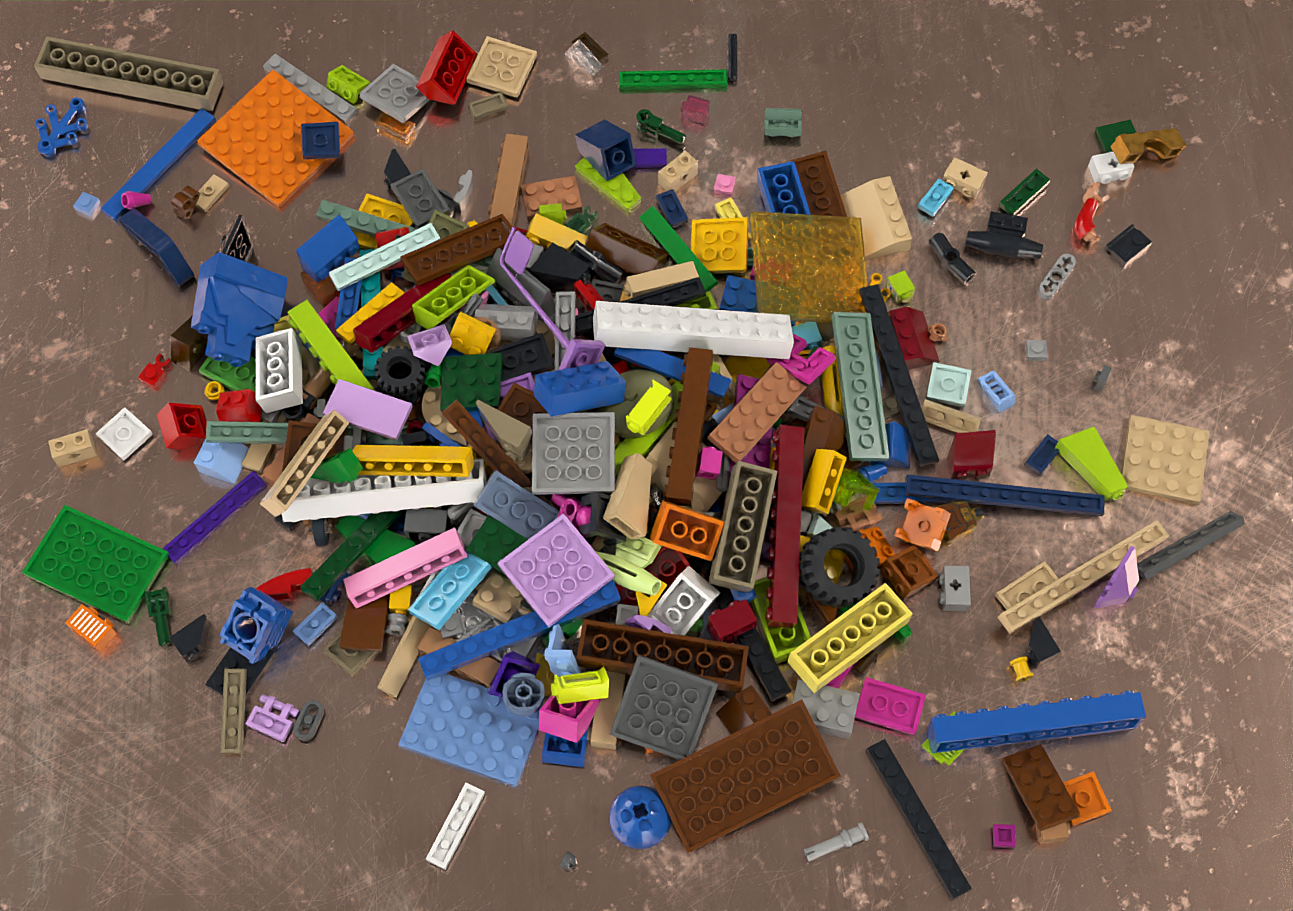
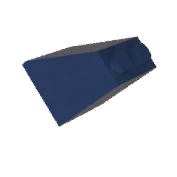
M604 119L575 134L578 151L606 181L636 166L630 133Z

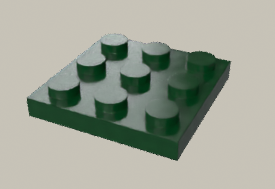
M502 353L444 357L440 402L441 412L456 399L467 411H478L477 400L498 409L501 404Z

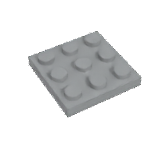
M392 64L360 92L362 100L402 123H405L430 100L416 88L419 78L395 64Z

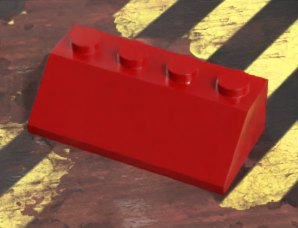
M453 30L438 39L416 88L430 100L452 105L456 104L478 54Z

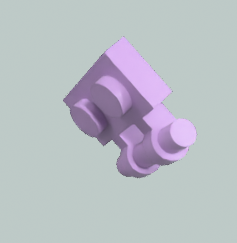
M262 694L259 702L265 704L263 709L255 705L245 724L247 727L284 742L293 726V722L287 720L290 715L297 718L300 710L294 708V705L290 703L284 704L278 701L274 696L269 697ZM275 708L282 712L280 716H278L274 713H271V710Z

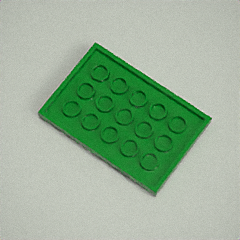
M64 505L21 573L129 624L145 597V591L150 589L168 559L169 552Z

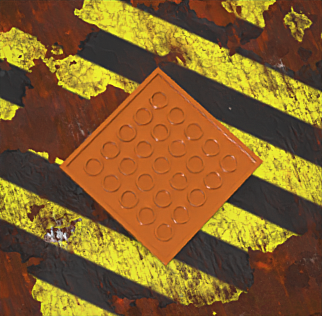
M272 70L197 140V143L267 200L280 208L331 159L303 160L301 124L338 122L340 149L354 136V131L275 70Z

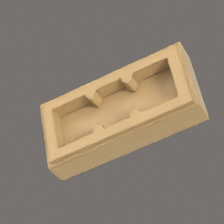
M213 174L198 191L200 192V197L196 207L207 212L228 189V182Z

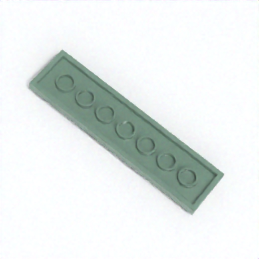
M834 312L831 316L849 460L887 461L889 459V450L870 313Z

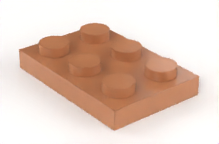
M576 176L521 185L528 220H531L536 213L540 215L539 205L561 203L562 210H566V213L582 211Z

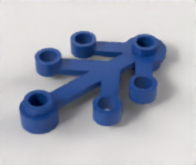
M76 97L71 100L70 109L60 122H58V111L55 105L50 104L45 107L53 132L48 137L46 131L48 125L45 119L39 118L35 121V126L39 130L41 141L37 145L38 151L41 154L50 156L55 153L57 147L68 144L74 145L78 142V137L74 132L84 131L88 128L86 119L79 118L75 124H68L75 114H82L86 110V105L81 98ZM66 134V138L58 139L60 135Z

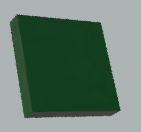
M1130 119L1096 127L1095 132L1104 153L1113 152L1111 145L1119 135L1134 134L1136 130Z

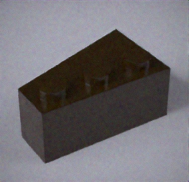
M193 315L170 335L171 362L189 372L206 352L208 334L199 333L198 330L191 328Z

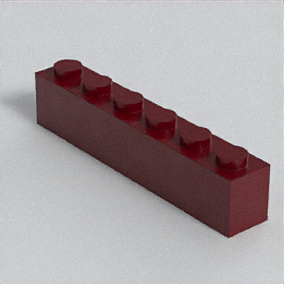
M447 273L422 285H415L353 329L356 343L371 353L382 347L416 322L412 305L452 276Z

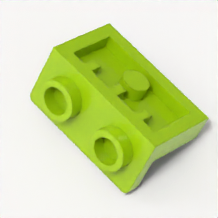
M341 65L328 73L326 87L355 104L358 94L370 84V81Z

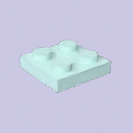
M933 362L926 400L964 408L972 370Z

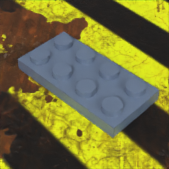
M498 471L493 472L473 505L527 539H530L557 519L559 514L558 510Z

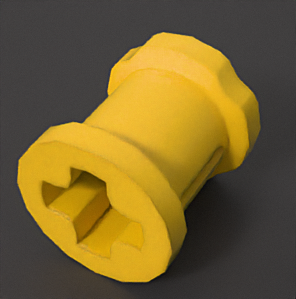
M1027 656L1010 661V666L1014 668L1017 676L1015 679L1017 683L1034 678V674L1030 672L1027 664Z

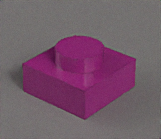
M994 824L993 847L1015 848V825Z

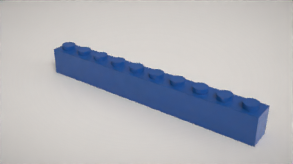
M611 580L549 628L534 611L421 656L418 660L428 681L553 630L554 625L559 624L562 627L620 604L621 598L614 581Z

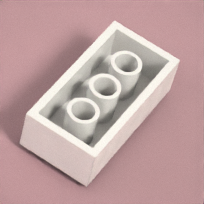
M292 328L256 337V401L265 413L303 404L302 342Z

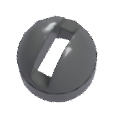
M566 851L559 867L565 870L575 868L574 865L577 864L576 856Z

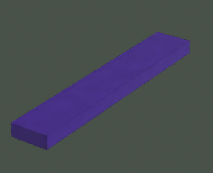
M252 471L162 549L169 552L168 557L175 565L178 564L267 487V483L255 471Z

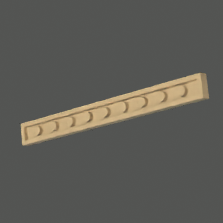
M1156 520L1001 613L998 619L1008 633L1011 634L1115 571L1130 546L1135 547L1137 558L1165 541L1169 535Z

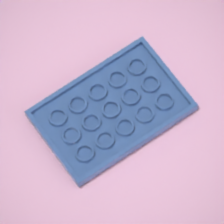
M443 674L428 681L425 678L398 745L399 747L517 787L539 731V710L529 716H518L507 709L503 697L490 695L488 693L489 688L448 674Z

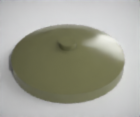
M631 370L619 374L626 381L624 402L595 408V413H615V436L635 438L643 436L638 432L633 433L629 430L626 415L629 416V413L647 390L653 387V379L671 390L668 396L672 398L645 435L653 432L668 419L672 412L674 395L670 384L662 375L650 370Z

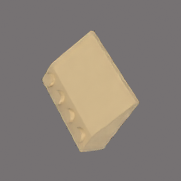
M890 176L871 180L841 194L856 242V248L852 249L856 262L910 250L912 236Z
M677 422L671 426L646 457V460L652 464L651 482L662 491L664 490V485H668L669 478L666 477L667 466H671L672 459H669V451L671 446L674 447L675 440H672L673 428H677ZM701 442V446H700V451H701V449H702L703 447H704V448L707 447V446H706L705 444H703L702 442ZM696 477L692 507H682L698 512H707L721 495V492L716 489L717 478L710 480Z

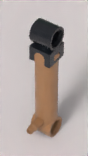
M344 340L340 342L351 359L356 356L363 360V347L358 345L356 341L351 345ZM320 366L302 388L303 404L283 409V414L288 423L289 420L300 422L302 418L306 417L305 412L311 414L314 411V407H317V399H320L332 384L329 378L331 376L329 371L324 372ZM293 412H298L296 415L291 416Z

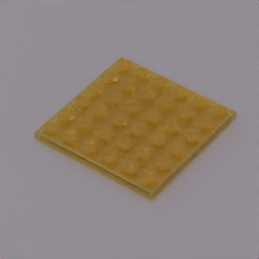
M751 212L750 222L758 313L790 315V321L832 323L831 315L834 312L866 313L859 294L860 288L868 286L861 218Z

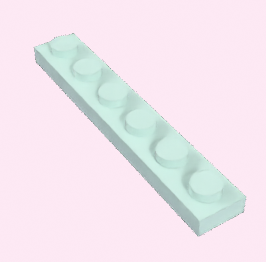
M429 223L329 272V276L337 290L340 291L401 261L400 256L440 240V237L432 223Z

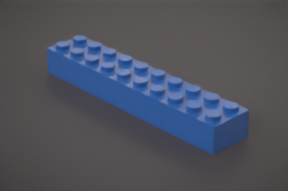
M1132 690L1120 693L1121 695L1106 693L1097 698L1083 696L1079 700L1071 701V698H1065L1057 703L1042 701L1038 705L1030 706L1029 703L1018 705L1017 708L1001 706L993 711L979 709L976 710V713L969 714L967 711H960L953 716L938 714L931 719L927 727V735L931 753H941L1134 729L1146 718L1141 692L1133 693Z

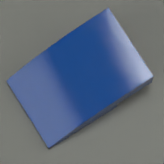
M590 724L577 743L545 732L542 762L584 767Z

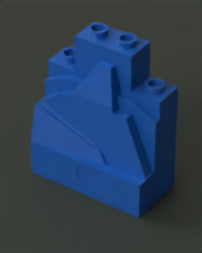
M220 252L201 264L191 328L198 330L199 333L208 334L205 355L212 357L215 361L230 363L233 367H241L249 362L251 350L256 352V337L273 333L275 323L280 321L288 277Z

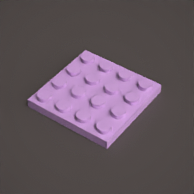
M564 513L497 563L548 628L615 578L613 572Z

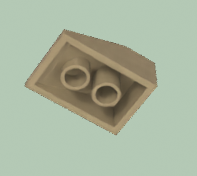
M477 400L476 405L481 418L506 452L505 454L513 460L518 458L523 461L533 445L531 427Z

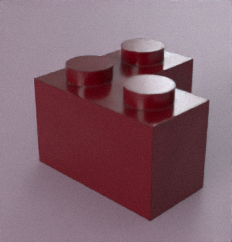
M746 599L733 601L728 605V608L723 610L717 609L710 614L707 631L713 641L734 644L737 642L738 635L756 627L757 618Z

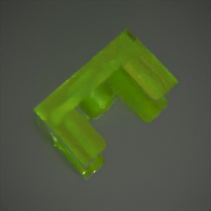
M843 468L838 483L839 489L834 501L838 505L846 506L851 496H856V493L866 494L867 497L862 508L870 511L880 489L859 471Z

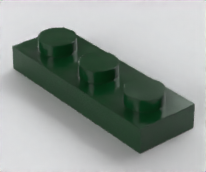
M1036 168L1005 196L998 206L1009 215H1015L1050 183V179Z

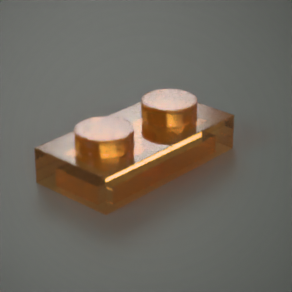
M383 111L374 122L375 127L404 141L408 140L416 128L415 123L408 120L402 123Z

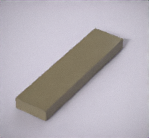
M224 669L220 753L243 754L247 669Z

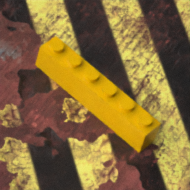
M355 445L352 450L363 467L358 475L469 477L475 465L472 447Z

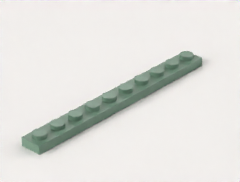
M323 199L316 214V219L328 223L338 215H341L351 230L375 237L374 233L401 227H408L409 233L417 230L410 226ZM396 235L395 240L401 238V236ZM494 254L472 264L489 268Z
M207 421L206 442L286 444L288 423ZM348 424L349 434H353V427L355 426ZM407 426L403 427L397 441L365 430L367 432V444L364 445L403 446L402 435L407 434Z

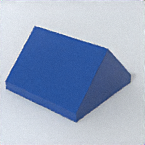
M895 421L885 424L889 459L887 461H870V465L884 463L886 467L910 468L911 442L906 428Z

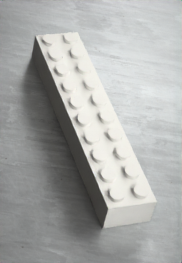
M596 301L593 315L594 341H602L607 347L688 352L689 347L713 350V354L789 359L794 344L790 315Z
M474 459L475 465L469 477L358 475L359 477L350 483L347 481L334 483L309 478L287 511L282 513L283 522L475 503L487 484L484 459Z

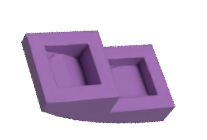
M634 615L624 622L629 627L665 633L672 632V629L662 622L643 615Z

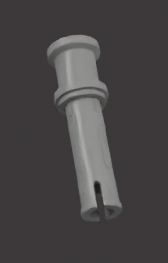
M860 822L858 826L849 830L843 829L840 835L803 849L805 856H807V861L811 862L842 847L851 848L852 844L862 840L867 841L869 837L863 823Z

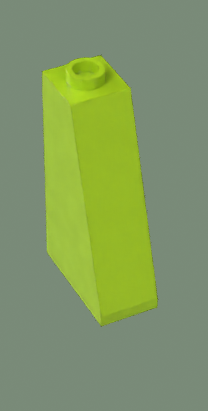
M1095 426L1059 439L1055 446L1059 450V454L1099 495H1104L1105 501L1110 499L1118 500L1124 496L1128 485Z

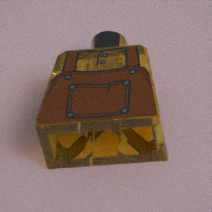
M967 501L935 506L945 509L951 514L943 536L947 547L974 533L978 526L976 521L984 518L982 508L977 507L971 510Z

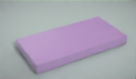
M339 379L323 411V415L335 409L349 422V425L397 441L413 405L412 403Z

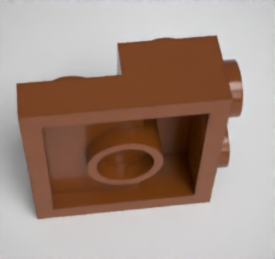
M916 545L887 558L880 566L882 576L891 581L894 585V592L897 595H901L904 599L919 592L922 587L936 581L939 577Z

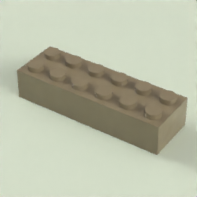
M737 461L732 467L721 519L725 523L714 553L708 583L745 593L750 592L754 588L777 475L776 470L742 461Z

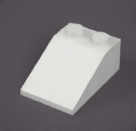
M688 566L680 573L647 617L667 625L672 629L671 634L685 636L718 597L720 592Z

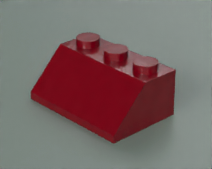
M910 307L889 310L888 314L908 370L933 365V362L939 363L934 343L929 338L930 332L928 331L923 311Z

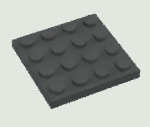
M638 654L610 735L681 760L694 752L718 682Z

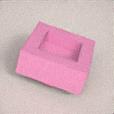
M718 174L714 193L732 197L736 177Z

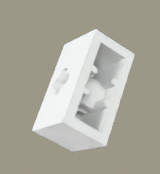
M1114 152L1092 156L1088 167L1095 183L1107 184L1114 180H1125L1131 177L1134 164H1120Z

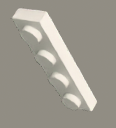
M465 783L428 853L426 861L446 870L485 795V791Z

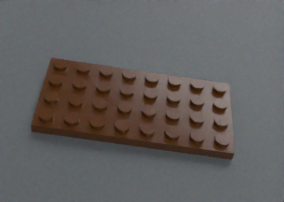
M801 699L651 774L650 777L687 853H690L841 777Z

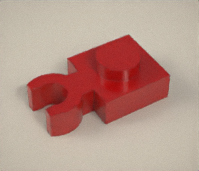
M158 354L155 358L156 363L153 365L149 362L138 376L139 381L156 389L167 375L164 369L171 366V360L168 358L164 363H161L164 357L162 354Z

